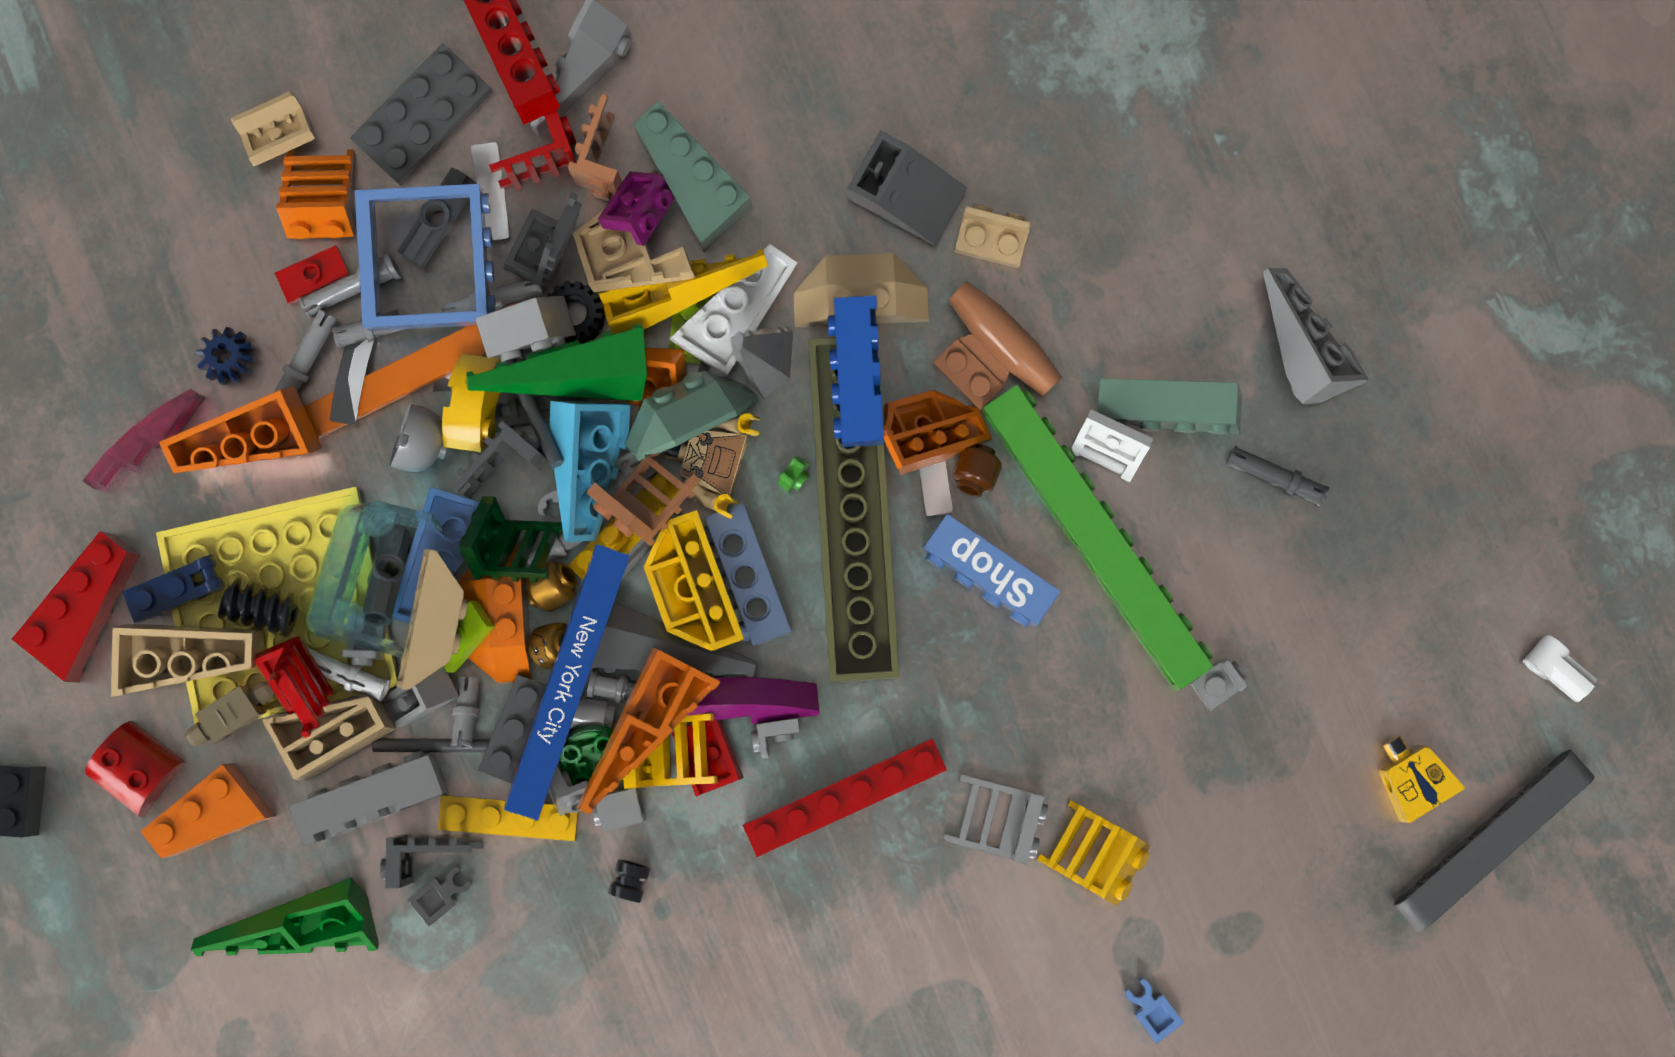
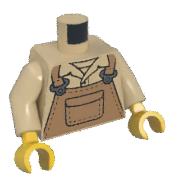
M745 413L740 417H734L690 439L688 444L682 443L666 450L664 456L665 459L682 463L679 476L684 480V484L693 474L701 479L692 490L695 493L693 498L699 505L717 511L728 519L733 517V515L727 512L728 505L731 503L739 505V501L732 496L748 444V437L743 435V433L751 436L759 435V431L751 429L750 426L754 420H761V418L749 413Z

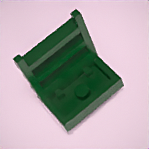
M482 496L477 509L472 514L471 522L465 535L460 539V553L464 557L474 579L481 580L482 576L485 575L491 576L493 580L500 581L501 576L510 577L512 581L518 582L521 577L529 578L530 582L537 583L539 578L548 579L550 575L549 570L543 568L558 533L563 532L562 522L506 520L494 496ZM526 530L511 566L506 567L521 531ZM540 531H545L530 567L524 568Z

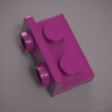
M629 171L598 217V221L603 229L630 232L636 244L644 246L673 203L674 197L662 174Z

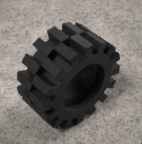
M566 281L561 287L559 285L553 287L555 291L552 294L548 292L545 297L564 296L566 304L571 301H578L584 304L587 310L584 321L573 326L576 335L566 338V344L567 342L570 343L577 340L586 343L589 342L588 339L591 337L596 338L599 335L598 330L603 329V318H606L602 301L597 292H593L589 285L586 284L585 286L579 281H575V284Z

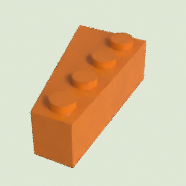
M294 386L278 390L159 442L173 474L309 454L322 448Z

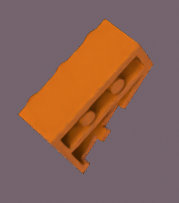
M234 763L222 764L140 832L162 859L189 851L223 836L276 817V815Z

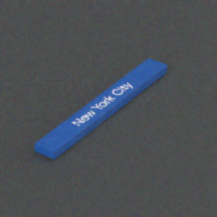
M598 544L595 545L503 808L506 811L537 821L539 819L630 555Z

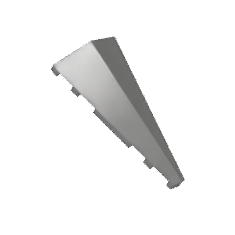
M788 326L784 329L778 327L775 331L772 328L757 329L755 332L747 330L744 334L738 331L730 338L734 357L744 368L747 380L763 399L767 398L790 378L793 332Z

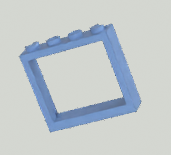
M480 184L355 190L362 325L364 329L368 331L472 326L477 325L475 318L496 311L495 295H490L489 282H494L495 278L493 261L487 260V248H492L491 227L485 226V214H490L489 193H484ZM470 198L476 311L381 316L375 202Z

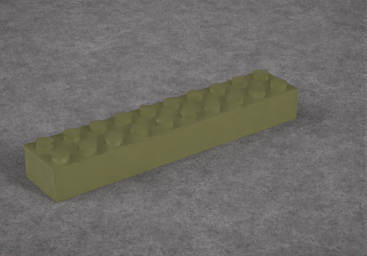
M836 338L808 339L830 683L899 678L884 443L883 445L842 447L841 438L835 439L833 418L840 417V405L833 404L832 383H838V370H831L830 349H836Z

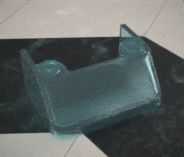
M380 501L351 504L344 507L337 516L307 613L306 624L308 629L319 638L403 657L404 649L395 641L363 634L366 623L365 612L358 604L351 602L370 536L382 537L392 531L395 523L442 533L443 526L432 513Z

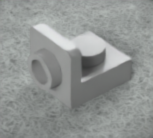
M1228 659L1220 660L1213 665L1212 669L1189 684L1208 711L1214 710L1238 691H1243L1248 687L1244 682L1247 676L1236 661L1231 663Z
M798 718L756 724L757 731L751 732L754 752L761 753V759L769 758L767 737L773 736V742L794 740L793 733L800 732Z
M557 766L548 790L560 816L568 812H578L580 810L577 806L589 782L584 781L572 786L568 773L566 771L560 772Z

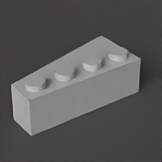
M423 750L403 757L405 763L393 768L391 763L379 766L371 770L372 776L361 780L358 775L338 782L339 788L328 792L326 788L316 790L306 795L307 800L290 805L289 809L302 845L305 846L327 840L449 793L435 754L425 756Z

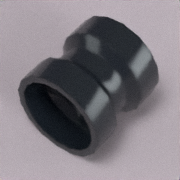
M618 859L615 871L619 877H616L615 881L610 884L608 894L624 900L641 903L644 893L642 889L643 881L648 879L651 868L635 862Z

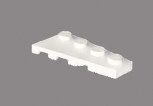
M771 244L763 249L769 266L716 293L669 338V340L724 376L729 374L737 361L734 357L730 338L738 331H741L743 334L747 330L755 332L797 265L795 260Z

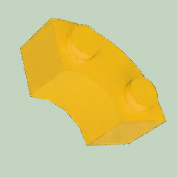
M462 354L458 359L447 385L452 387L450 406L443 407V447L482 452L487 445L484 440L488 436L491 439L495 437L497 429L495 411L501 392L469 391L465 378L466 372L472 371L476 375L496 369V364L500 363L499 358Z

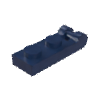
M208 555L199 558L193 563L122 591L133 622L137 624L224 589L225 585L222 577H218L214 569L217 566L214 556ZM201 573L204 583L198 586L194 575Z

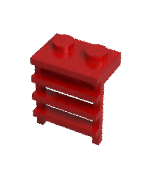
M557 110L544 115L553 143L489 165L492 173L505 169L508 178L498 181L501 189L511 185L514 186L515 190L522 189L520 183L522 181L532 178L536 184L541 182L539 175L551 172L553 177L560 175L558 169L568 166L570 162L577 163L571 148L577 142L566 115L560 117ZM544 155L547 164L536 168L532 159ZM524 162L528 171L517 174L513 166Z
M297 636L256 653L253 660L287 714L296 713L303 724L301 735L303 738H307L311 735L314 728L320 726L321 722L318 718L325 714L322 707L329 704L330 701L327 697L332 695L334 691L301 637Z

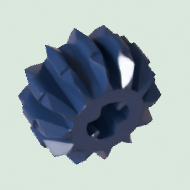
M226 327L223 333L217 329H212L213 339L201 338V342L206 347L205 349L196 350V355L204 358L197 364L198 368L203 371L207 370L206 378L211 381L218 379V383L221 385H227L230 379L235 383H240V372L250 375L251 370L246 365L247 363L256 362V357L248 354L255 348L254 344L245 342L247 335L241 331L235 334L234 329L231 327ZM228 350L231 352L230 359L225 358L226 362L221 360L223 353L227 355Z

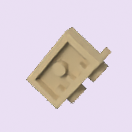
M975 204L973 208L966 207L954 252L1019 269L1031 223L1026 222L1025 217L1018 214L1006 213L1003 216L992 213L993 210L984 205Z

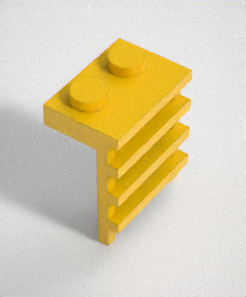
M714 713L685 716L674 727L677 778H671L668 736L635 769H632L623 778L624 789L718 783L717 776H708L705 721L714 720ZM687 722H693L695 777H689Z
M1070 800L1067 806L1076 811L1050 859L1040 854L1037 860L1118 906L1119 902L1124 901L1130 894L1133 886L1131 881L1137 870H1142L1146 865L1150 855L1148 850L1151 846L1133 834ZM1088 817L1093 820V823L1066 869L1059 864L1085 818ZM1104 826L1111 830L1086 877L1083 879L1077 873Z

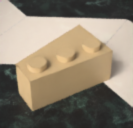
M364 697L322 707L325 714L318 718L321 724L319 727L314 728L311 735L307 738H303L301 735L303 724L296 713L262 719L293 779L308 781L396 729L382 702L376 698Z

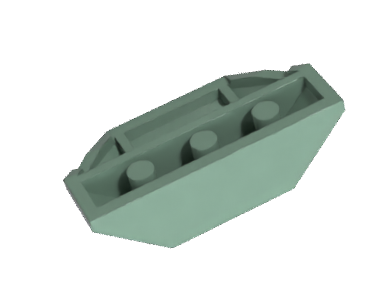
M708 371L690 373L684 377L683 381L671 387L660 388L651 397L643 400L625 442L626 447L640 461L647 458L650 454H658L676 447L738 416L751 405L759 401L758 396L745 384Z

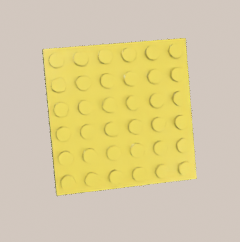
M358 487L156 532L164 574L193 563L199 558L213 555L217 564L214 569L217 576L222 577L225 588L172 610L175 626L257 629L254 626V622L250 626H244L241 623V619L237 622H230L227 616L222 619L218 617L219 605L227 587L231 586L235 578H240L241 589L243 590L248 582L251 581L254 582V593H258L260 588L265 585L268 588V597H271L276 589H280L282 601L285 600L289 593L294 594V604L298 606V616L291 634L288 637H284L281 634V630L273 634L268 631L266 626L263 629L264 650L300 636L307 648L351 665L352 659L342 657V650H347L349 616H361L368 586L367 578L374 561ZM202 574L194 575L197 585H202L204 583ZM386 625L384 660H373V666H363V671L382 679L390 680L389 689L397 687L399 674L389 627ZM258 666L186 682L194 724L200 722L195 715L197 712L239 685L243 687L248 684L252 689L253 686L266 681ZM326 678L334 691L332 695L327 697L330 701L329 703L365 695L357 690L353 692L345 690L344 685ZM276 695L268 703L262 705L267 713L258 719L287 713Z

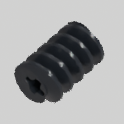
M235 578L222 596L218 617L222 619L227 616L230 622H237L241 619V623L244 626H250L254 622V626L259 630L267 626L270 633L275 634L281 630V634L284 637H288L297 620L298 606L294 604L293 593H289L285 600L282 601L280 589H276L272 596L268 597L267 586L263 585L258 593H254V582H248L243 590L241 589V579Z

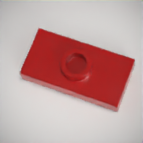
M336 245L275 272L287 303L290 305L299 302L298 298L304 297L350 275L343 256Z

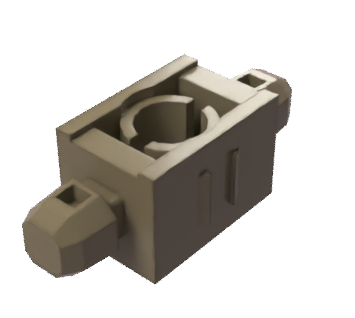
M267 681L253 686L252 689L248 684L243 687L239 685L195 714L200 722H197L185 733L186 739L192 746L201 745L209 740H212L213 743L224 741L266 714L267 712L262 705L275 697V693Z

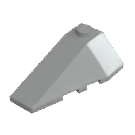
M1267 268L1263 275L1285 373L1292 385L1291 389L1294 396L1302 404L1322 403L1368 381L1369 379L1353 351L1346 342L1340 346L1328 331L1333 326L1327 318L1323 320L1311 310V298L1288 269Z

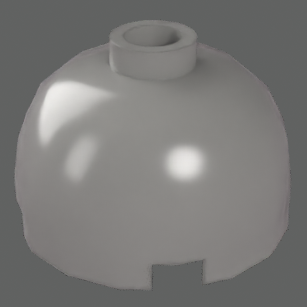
M410 403L402 420V428L399 436L396 438L389 465L400 471L416 473L423 472L432 467L437 458L444 459L447 448L443 447L441 418L423 406Z

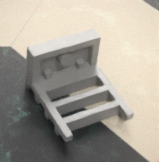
M961 774L959 781L970 783L972 787L959 837L945 834L944 841L1009 858L1014 862L1026 865L1028 864L1029 857L1035 859L1040 841L1039 838L1035 837L1037 825L1044 824L1048 811V804L1043 803L1045 797ZM981 786L992 789L979 842L977 843L966 840L979 787ZM999 792H1004L1012 796L999 847L996 848L988 846L986 843Z

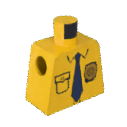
M1401 735L1393 737L1382 745L1392 762L1379 770V774L1400 822H1413L1465 789L1462 783L1428 746L1418 745L1410 750Z

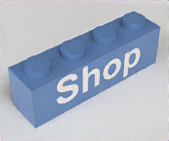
M946 514L923 548V551L927 553L925 559L941 570L946 566L954 571L956 574L953 578L968 589L974 585L982 590L984 594L981 597L996 608H999L1002 604L1012 611L1010 617L1026 628L1029 623L1034 627L1040 623L1061 592L948 514Z

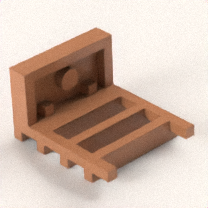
M601 94L597 106L591 104L589 106L588 112L592 121L590 125L583 123L581 130L585 141L584 144L576 143L575 151L579 158L577 163H569L568 170L577 186L592 190L591 194L597 198L610 201L621 185L622 180L618 170L598 164L615 114L608 112L606 116L604 109L608 96Z
M660 453L650 454L647 458L643 459L613 496L595 482L586 492L596 501L593 508L607 520L613 515L617 519L613 523L616 528L627 537L635 533L650 546L655 543L652 538L661 528L665 531L669 526L666 521L674 512L677 515L682 509L679 506L686 497L692 498L695 493L692 490L701 480L693 474L685 484L655 461ZM650 466L679 489V492L672 500L642 477ZM636 482L666 505L659 516L629 493Z

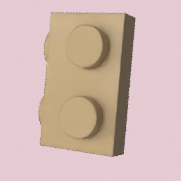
M292 91L231 118L234 127L241 136L248 159L253 166L271 160L315 139L306 112Z

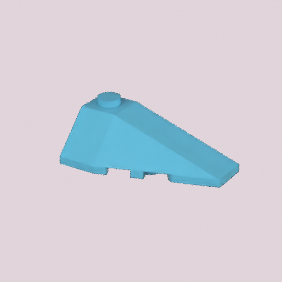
M551 401L549 432L563 460L561 466L554 468L563 536L566 542L597 540L604 517L593 508L596 501L586 492L594 482L607 492L611 479L616 480L619 469L615 468L621 449L625 450L626 448L625 442L629 435V404L586 401Z

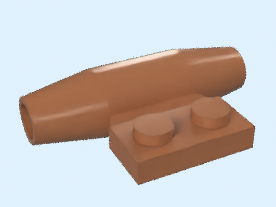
M965 282L948 299L971 334L957 338L933 363L979 410H982L1005 387L1009 373L1042 396L1062 378L1039 343L1000 304L971 283Z

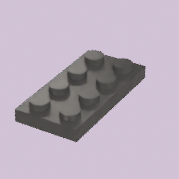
M442 43L350 139L401 186L493 91L487 83Z

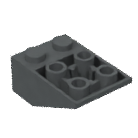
M880 130L847 188V199L935 246L966 192L967 187L911 146Z

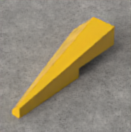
M763 249L757 250V253L739 259H737L735 254L725 255V261L709 264L705 259L692 260L690 263L695 274V278L598 292L612 334L631 330V325L641 323L645 330L769 266Z

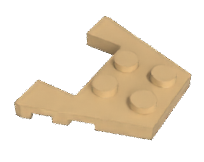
M656 170L650 172L652 174H658ZM602 211L573 233L589 286L593 292L695 278L692 265L684 247H680L652 260L647 244L644 246L637 245L630 232L603 229L598 221Z

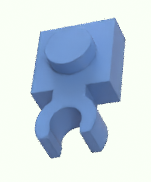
M1140 977L1138 980L1143 986V993L1139 996H1134L1126 988L1124 989V994L1130 1002L1141 1006L1134 1015L1157 1044L1184 1022L1162 993L1154 998L1151 996V985L1143 977Z

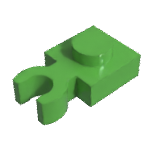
M799 456L797 458L794 457L788 468L779 476L778 487L790 494L793 488L799 491L810 477L807 473L809 464Z

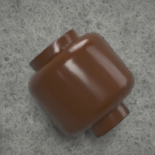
M978 444L976 447H968L960 453L953 470V479L961 492L973 497H981L982 494H988L994 489L1002 470V463L995 456L996 452L994 449L987 445Z

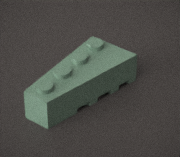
M657 101L633 124L641 143L659 174L663 175L676 204L704 252L752 208L751 197Z
M1100 378L1098 413L1126 426H1137L1142 431H1160L1161 428L1174 429L1175 432L1182 433L1206 431L1214 434H1240L1242 392L1239 383Z

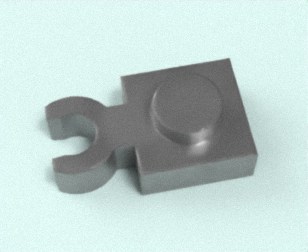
M455 867L448 872L446 882L440 885L436 878H433L407 899L428 927L456 905L450 897L451 895L463 893L470 888L472 884L470 881L460 887L453 884V876L460 871L459 867Z

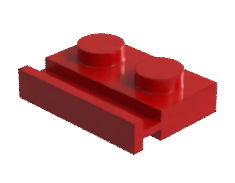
M715 716L714 720L705 721L708 776H717L718 783L691 784L695 796L744 778L722 720H715ZM693 724L687 726L689 777H695ZM674 731V732H672V736H673L674 741H675V731Z

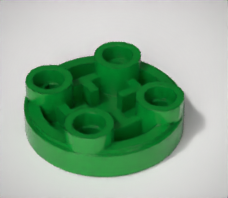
M586 725L575 729L567 736L559 762L562 772L566 771L568 773L572 786L584 781H590L613 732L611 728L602 725Z

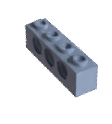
M744 503L727 509V512L733 515L731 519L718 512L705 517L707 526L703 528L710 546L715 545L719 554V558H716L715 561L721 577L727 576L731 589L727 590V594L733 610L739 608L743 621L738 624L744 637V642L751 640L752 646L755 647L790 634L792 631ZM738 536L743 540V547L738 553L731 554L725 551L724 543L728 537ZM744 567L751 568L755 572L754 581L747 586H742L736 581L737 572ZM755 599H761L767 604V611L760 618L751 617L748 613V605Z

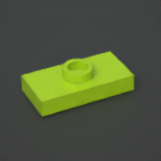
M469 601L464 619L458 620L456 633L460 634V645L457 654H452L450 662L443 666L447 673L456 672L495 627L478 601Z

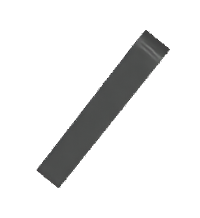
M1571 749L1564 751L1395 900L1394 906L1417 932L1425 930L1594 780L1595 776Z

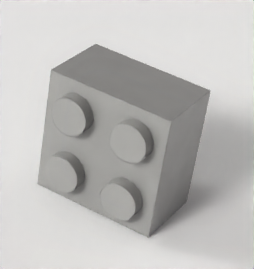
M564 296L535 297L475 318L487 358L501 357L502 362L526 359V355L536 353V351L566 344V338L576 335Z

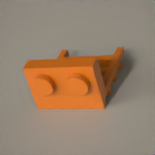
M347 149V155L295 156L294 151H288L287 156H284L285 169L281 173L282 187H279L280 201L277 203L276 209L287 239L354 237L355 224L349 208L355 159L354 149ZM329 169H344V170H333V171H293V170H329ZM340 184H342V186H306V187H291V186H296V185H340Z

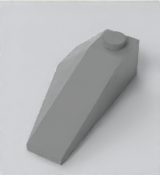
M585 0L568 34V37L572 38L570 49L563 56L559 55L555 64L554 77L561 91L555 95L561 107L557 109L560 117L616 65L620 56L624 57L628 53L632 43L628 25L596 0ZM545 116L530 123L533 132L540 137L549 129Z

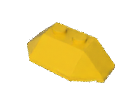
M695 510L667 520L666 523L669 526L665 531L661 528L644 565V570L666 631L709 651L744 640L698 511Z

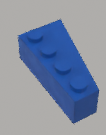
M876 296L834 298V315H828L829 336H836V349H830L831 370H838V383H832L833 404L840 405V417L833 418L835 439L841 438L842 447L883 445L884 443Z

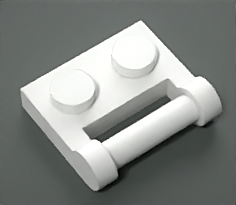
M1091 409L1069 450L1074 457L1077 458L1080 455L1120 474L1121 479L1130 482L1148 452L1153 438Z

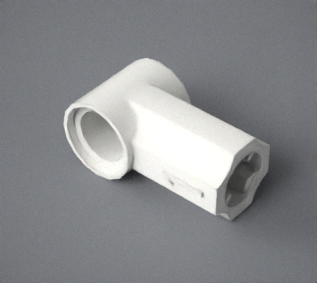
M1545 634L1526 656L1523 663L1539 677L1545 680L1549 679L1574 702H1579L1593 690L1597 679L1569 656L1570 651L1556 638Z

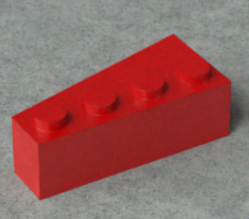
M100 531L17 631L12 640L62 681L79 683L84 674L82 670L89 656L93 655L98 644L96 641L104 625L108 623L113 613L111 610L118 595L122 594L140 555L116 535Z

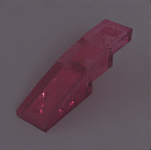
M189 389L159 406L130 428L109 448L82 481L93 489L105 492L122 468L136 472L154 447L162 450L159 444L160 441L182 432L206 397Z

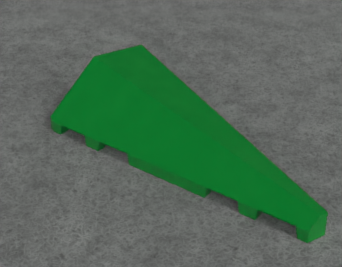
M641 323L631 325V330L613 335L611 331L601 333V338L583 344H580L577 340L526 355L527 360L507 365L505 361L497 363L496 369L476 375L472 371L466 372L465 383L469 391L642 401L647 376L643 326Z
M351 877L193 939L191 951L197 957L203 956L205 951L226 950L227 956L237 955L239 950L257 949L259 955L312 953L315 947H335L336 952H346L348 946H367L368 951L378 950L379 941L368 897Z

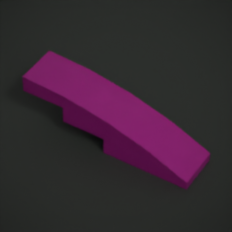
M715 678L720 681L718 687L715 690H711L698 703V707L686 716L714 712L715 720L750 716L752 724L820 715L817 684L772 678Z

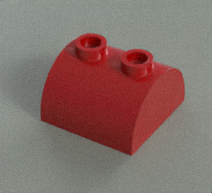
M128 721L114 730L97 748L85 768V775L138 817H144L186 762L137 723Z

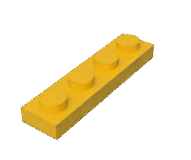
M659 473L649 481L650 484L670 500L679 492L676 486ZM644 487L634 496L657 516L666 507L663 502ZM614 517L598 534L597 540L591 541L568 566L583 580L596 544L628 554L641 538L635 533L627 537L613 525L617 520Z
M441 795L438 830L576 841L579 811L575 813L568 812L560 816L554 804L544 803L537 821L504 810L506 800Z

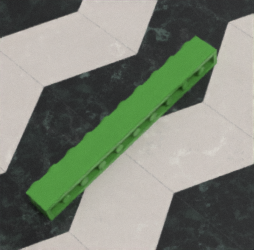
M1018 385L1014 386L983 407L981 413L1174 691L1183 689L1214 667L1210 662V659L1213 658L1211 652L1202 641L1197 643L1190 633L1193 627L1183 613L1177 615L1170 605L1173 602V598L1162 584L1160 586L1156 585L1150 576L1154 572L1143 556L1138 558L1131 547L1134 543L1131 537L1123 528L1117 529L1111 520L1114 518V514L1104 500L1099 502L1092 491L1095 487L1092 481L1084 472L1079 474L1072 463L1075 462L1073 454L1066 445L1060 447L1053 437L1056 431L1046 417L1041 419L1034 410L1037 404L1028 390L1024 389L1021 391Z

